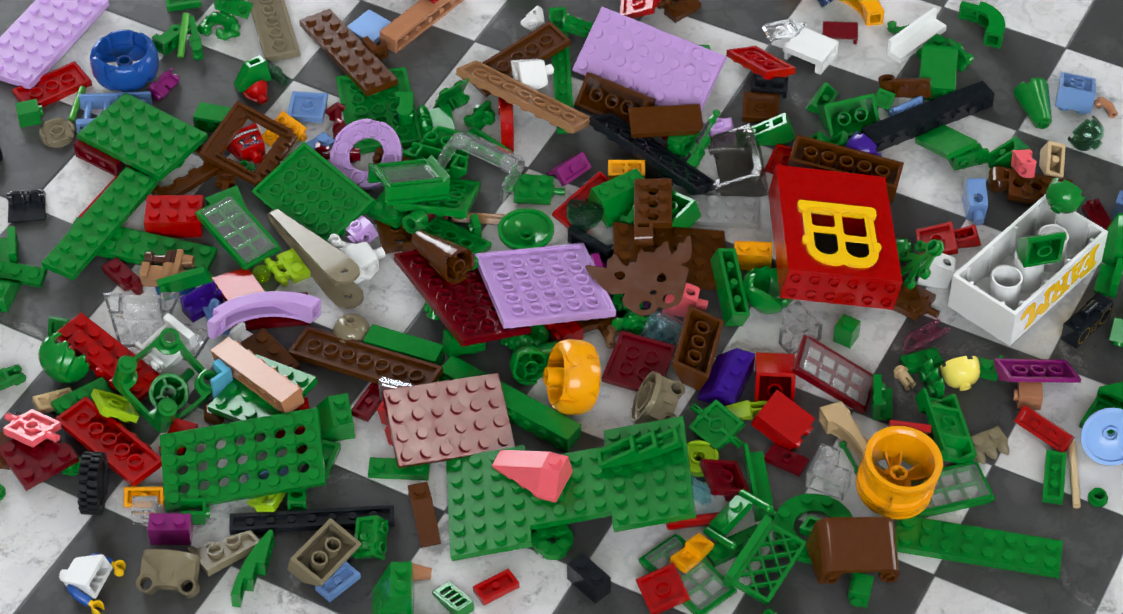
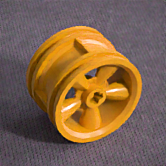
M891 426L879 430L869 439L856 475L855 485L861 501L876 514L891 519H908L919 515L929 505L934 488L943 468L941 452L929 436L917 429L906 426ZM885 459L889 468L883 471L873 463ZM901 461L908 463L912 468L907 471L906 468L901 466ZM911 481H924L920 485L911 486Z

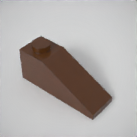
M428 482L407 485L409 504L420 547L424 548L441 544Z

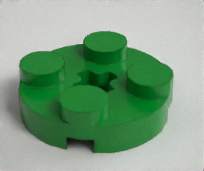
M567 524L536 529L533 533L534 551L537 554L543 555V558L547 560L562 559L573 548V534ZM552 538L557 539L555 543H551L548 540Z

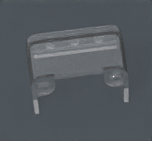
M454 133L439 154L438 163L444 169L456 149H461L500 167L504 172L509 173L501 185L499 202L503 203L524 169L525 161L523 157L473 133Z

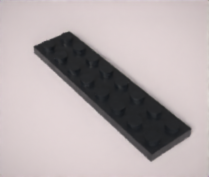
M611 112L589 118V125L594 127L595 131L606 135L607 139L616 142L622 149L631 152L635 158L645 160L647 166L656 169L662 176L672 178L675 185L683 187L690 195L695 196L717 189L719 183L650 137L631 138L629 123Z

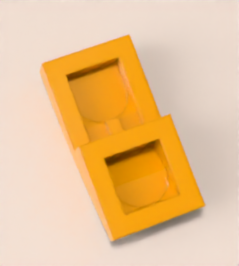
M698 533L686 541L683 549L671 556L670 563L674 562L675 567L686 574L714 548L715 544Z

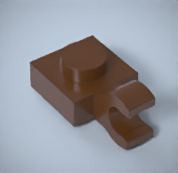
M217 170L216 188H221V191L234 187L236 176L225 170Z

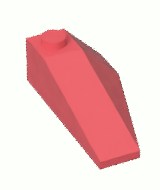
M500 450L492 464L493 469L508 479H513L520 487L532 492V495L554 503L558 500L573 472L568 456L547 451Z

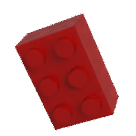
M147 195L144 216L145 232L171 238L202 237L203 224L197 219L195 212L205 207L203 195Z

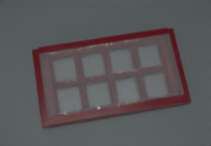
M803 335L792 368L794 374L835 399L842 401L855 411L864 414L872 390L873 374L809 335Z

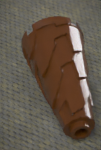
M422 230L413 234L412 245L444 280L450 284H457L469 276L467 271L469 269L473 270L475 263L474 255L469 249Z

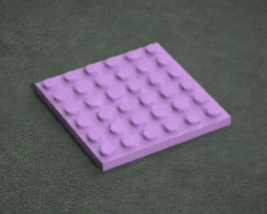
M584 243L475 254V257L479 260L478 270L503 329L616 317V309L608 292L590 276L585 268L586 265L594 266Z

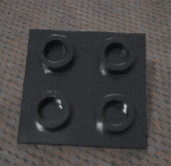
M28 189L27 194H24V190H21V194L20 191H10V193H7L8 223L45 220L46 192L44 190L35 189L31 190L30 193Z

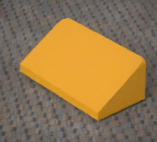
M124 487L123 507H165L164 487Z

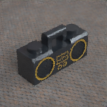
M1097 292L1087 301L1085 306L1077 313H1074L1063 324L1061 339L1077 349L1110 318L1113 301Z

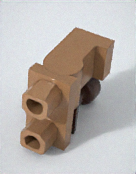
M177 249V251L169 250L165 255L156 256L154 252L146 251L139 273L141 284L144 287H158L157 279L185 272L184 268H194V256L185 255L183 249Z

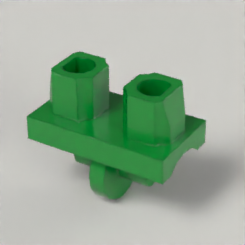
M948 39L946 46L958 47L957 69L960 72L965 71L966 66L972 64L974 56L971 53H966L960 43H956L953 39Z
M486 100L482 105L477 104L474 107L472 115L464 117L466 127H476L482 130L486 125H492L495 122L494 116L496 114L491 108V101Z

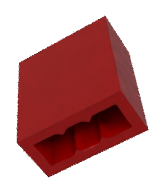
M777 389L750 425L775 444L791 451L793 447L797 450L804 441L801 438L804 434L807 437L814 428L811 424L815 418Z

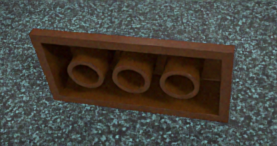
M587 72L574 105L597 115L612 112L629 123L628 108L653 107L656 99L599 75Z
M690 305L687 308L672 366L681 383L700 391L709 379L724 320Z

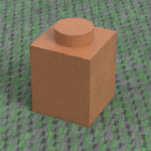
M1018 382L1017 389H1013V401H1016L1017 409H1022L1023 405H1027L1033 410H1041L1043 401L1042 382Z

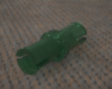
M266 59L265 61L272 80H276L283 87L287 86L290 78L282 72L280 67L275 66L270 60Z

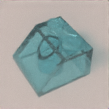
M657 310L655 313L650 314L640 336L676 345L677 347L683 321L662 310Z

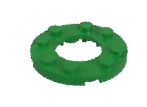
M805 493L784 502L775 513L773 523L799 537L794 530V523L803 514L816 512L828 518L853 516L846 506L831 496ZM773 531L774 539H781L780 534ZM794 542L787 543L789 551L798 550L800 547ZM783 544L778 545V547L781 546L785 550ZM805 547L797 561L812 564L807 547Z

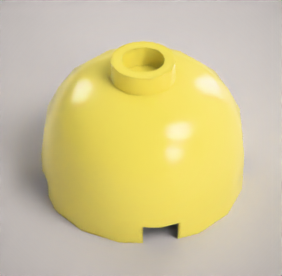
M962 356L946 361L945 367L940 366L944 382L952 388H959L960 391L969 390L971 385L975 384L980 376L978 357L972 356L973 359H968L967 356Z

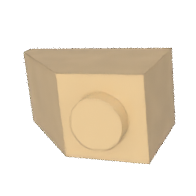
M1048 141L1040 150L1039 167L1044 175L1063 178L1065 144Z

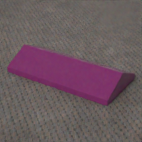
M994 359V365L1000 381L1081 383L1082 380L1065 359Z

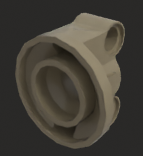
M652 371L644 379L634 398L630 413L631 421L641 424L677 417L674 411L679 398L685 393L684 385L678 380H670L661 376L660 373Z
M144 550L140 576L136 580V586L145 595H153L158 589L179 590L185 597L194 598L200 592L198 577L201 557L196 554L176 550ZM147 580H151V587L148 589H144V582ZM187 583H193L192 590L189 592H185V585Z

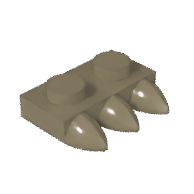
M999 426L971 436L977 454L974 458L975 461L985 464V454L996 460L998 457L997 450L1009 455L1008 438Z

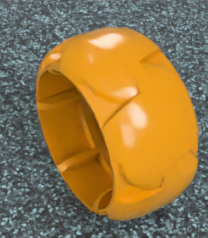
M563 340L555 344L550 353L548 365L543 372V382L547 388L550 405L555 411L565 415H582L591 411L597 401L601 382L600 360L596 348L587 341Z

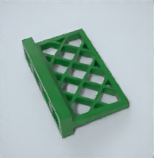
M765 514L726 573L723 585L728 588L734 586L768 606L805 549L806 541L772 523L773 518ZM773 530L780 534L781 539L771 541L770 532ZM794 542L800 547L798 550L789 551L787 543ZM783 544L785 552L775 553L773 545ZM769 546L771 554L762 556L760 548ZM787 557L789 564L780 566L777 558ZM773 559L776 567L766 568L763 560ZM759 561L762 569L752 571L750 563ZM778 572L779 580L770 581L768 573ZM763 574L766 582L756 584L753 575ZM749 576L752 584L744 585L739 580L741 577ZM768 587L770 593L766 598L761 595L758 588Z

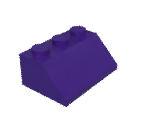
M736 348L718 355L711 368L709 379L701 388L697 399L711 404L717 400L724 406L738 403L754 370L755 354Z

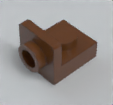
M368 36L362 38L364 45L379 60L388 57L386 43L377 46Z

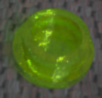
M258 265L252 270V274L259 283H264L269 280L271 270L267 265Z

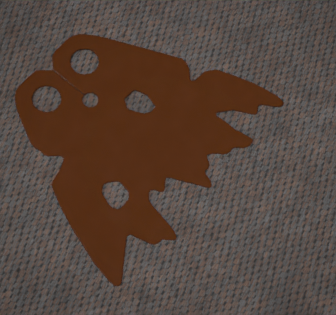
M687 236L684 243H679L677 250L673 254H671L668 241H666L660 247H657L654 253L650 251L645 252L643 249H640L637 262H630L628 266L623 265L618 256L613 254L607 260V268L586 265L585 268L590 276L611 295L625 294L622 301L628 309L640 316L655 313L659 307L669 309L681 302L689 271L687 267L681 264L691 259V238ZM622 271L626 276L619 280L614 274ZM664 273L666 281L658 282V275ZM652 290L657 291L655 296L650 294ZM667 294H672L675 297L671 303H665L662 299ZM644 301H649L652 306L648 310H642L639 308V305Z

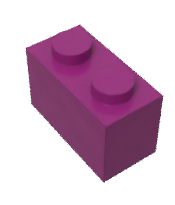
M150 513L147 528L150 545L192 544L194 528L191 514Z

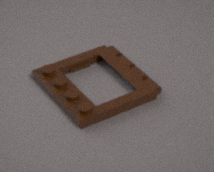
M237 100L199 152V157L256 187L280 164V161L285 158L289 148L294 145L298 137L293 134L294 130ZM247 119L279 135L254 172L244 168L243 165L222 156Z
M201 145L200 147H198V148L194 151V153H195L198 157H199V152H200V151L202 150V148L204 147L203 145ZM199 157L203 161L202 166L199 168L194 167L188 171L186 176L173 180V183L169 186L161 188L157 185L151 194L184 195L217 175V170L223 169ZM125 164L126 167L131 168V169H133V170H136V171L142 173L141 171H139V170H137V169H135V168H133V167H131V166Z

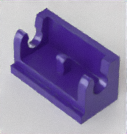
M214 281L196 288L180 298L182 312L193 323L205 316L203 307H208L211 299L216 298L221 304L224 303L221 290H216Z

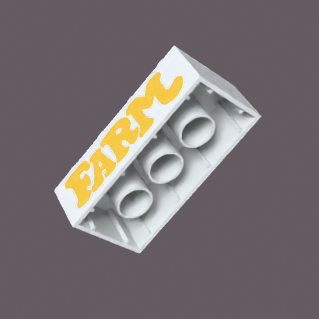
M1046 194L952 277L948 307L1009 346L1102 262L1108 231L1077 212L1070 214L1054 213L1046 200ZM1065 232L1066 237L1061 262L1023 267L1016 252L1018 238L1043 233Z

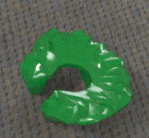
M222 11L212 12L197 26L198 32L205 36L211 35V28L214 25L224 26V30L217 27L215 34L218 39L224 41L240 36L239 30L241 27L238 24V20L235 19L234 15Z
M544 324L531 326L532 333L530 336L524 334L501 339V344L513 351L521 346H537L548 341L549 333Z

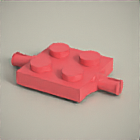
M33 409L19 416L10 412L5 415V420L11 422L3 428L4 435L31 447H35L45 439L52 440L55 443L60 440V435L56 434L57 431L62 429L60 421Z

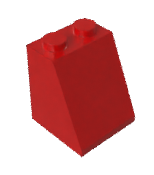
M756 352L754 402L768 401L777 389L794 402L796 375L792 368L795 362V354Z

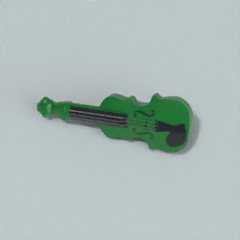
M718 109L713 110V115L708 118L702 131L696 133L690 147L686 148L681 155V159L695 168L698 167L701 159H703L705 155L704 150L707 149L711 141L708 133L712 126L716 124V119L720 115V110Z

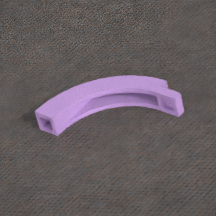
M285 291L259 292L236 297L213 309V317L207 323L208 337L215 340L230 327L243 321L261 317H287L311 324L321 315V299L311 295Z

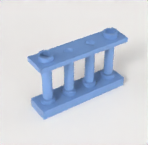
M150 91L126 92L153 106ZM125 92L79 94L80 107L84 109V118L76 119L77 133L95 119L91 118L92 109H102L103 112Z

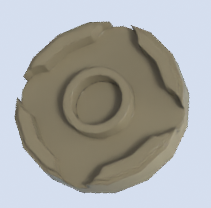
M55 118L43 124V127L39 130V135L43 144L57 148L70 144L76 136V131L71 121Z

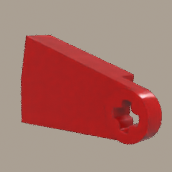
M498 97L499 115L501 117V144L514 151L513 104L507 103L505 99Z

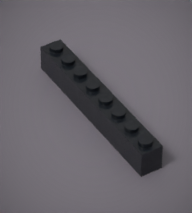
M982 80L862 128L861 134H865L877 146L876 152L883 151L886 148L913 139L939 126L947 125L992 107L995 93Z

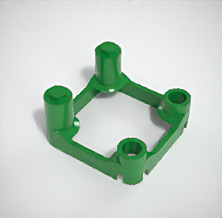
M166 328L150 345L134 357L129 355L120 357L112 382L114 387L157 432L165 433L169 431L175 418L183 420L209 400L211 395L213 396L211 385L206 384L203 379L205 378L209 381L218 374L202 366L186 349L180 340L179 333L175 329ZM153 348H156L165 355H172L180 351L181 356L199 373L195 378L194 387L201 397L180 414L176 413L178 409L176 402L170 398L160 400L158 406L149 412L129 391L138 379L136 372L137 363L151 353Z

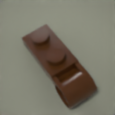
M891 74L879 77V87L896 94L895 98H916L918 96L931 98V78H895Z

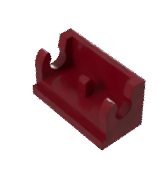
M823 21L822 35L831 39H852L853 44H857L858 22Z

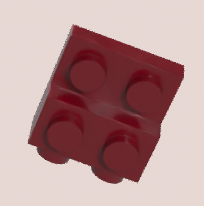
M702 459L699 463L712 495L724 496L725 501L730 502L736 495L739 496V492L742 489L750 492L737 461Z

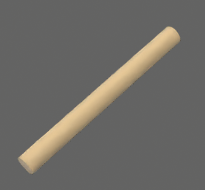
M1073 440L1068 448L1072 505L1073 508L1078 509L1081 507L1076 441Z

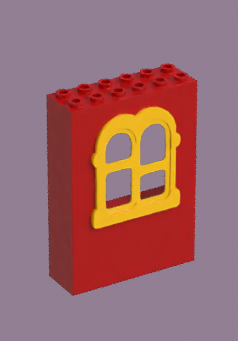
M776 165L768 196L780 298L893 310L903 281L885 177ZM814 232L835 234L838 251L834 254L820 252L815 246ZM845 242L867 244L869 255L864 258L852 256L847 252Z

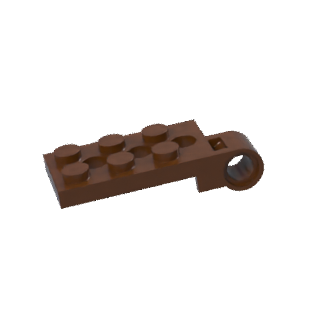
M997 166L989 170L988 187L993 192H1003L1007 188V200L1034 205L1046 194L1050 182L1056 177L1035 174L1033 178H1024L1015 169Z
M672 178L634 179V246H653L654 228H672Z
M374 219L376 230L379 234V241L385 254L416 250L411 243L413 235L408 233L403 228V225L399 227V230H392L394 227Z

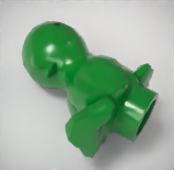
M642 302L639 308L643 310L649 305L646 302ZM622 304L623 310L627 313L623 318H614L611 322L617 332L621 330L628 332L631 330L632 334L639 335L647 331V328H649L647 324L651 323L652 319L649 316H640Z

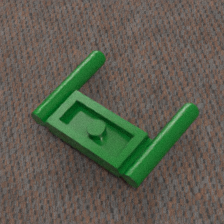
M742 489L739 492V496L736 495L709 523L710 526L704 528L703 533L730 550H735L737 544L725 536L753 508V504L766 512H772L773 506Z

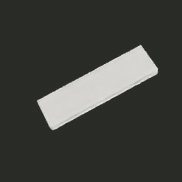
M935 7L890 38L887 56L901 64L916 53L936 33L939 35L944 33L947 25L936 19L937 9Z

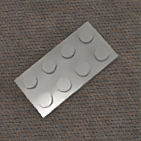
M685 194V196L696 200L701 213V217L692 226L758 229L759 197L702 194L694 196Z

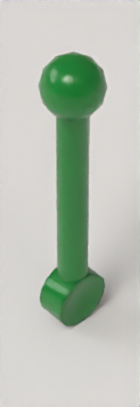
M841 441L839 447L846 453L854 467V474L857 475L859 466H857L848 451L847 443Z

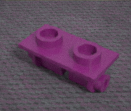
M173 67L167 72L164 71L157 83L154 81L149 86L148 90L151 92L154 100H162L169 93L168 89L172 90L179 83L180 77L172 74Z

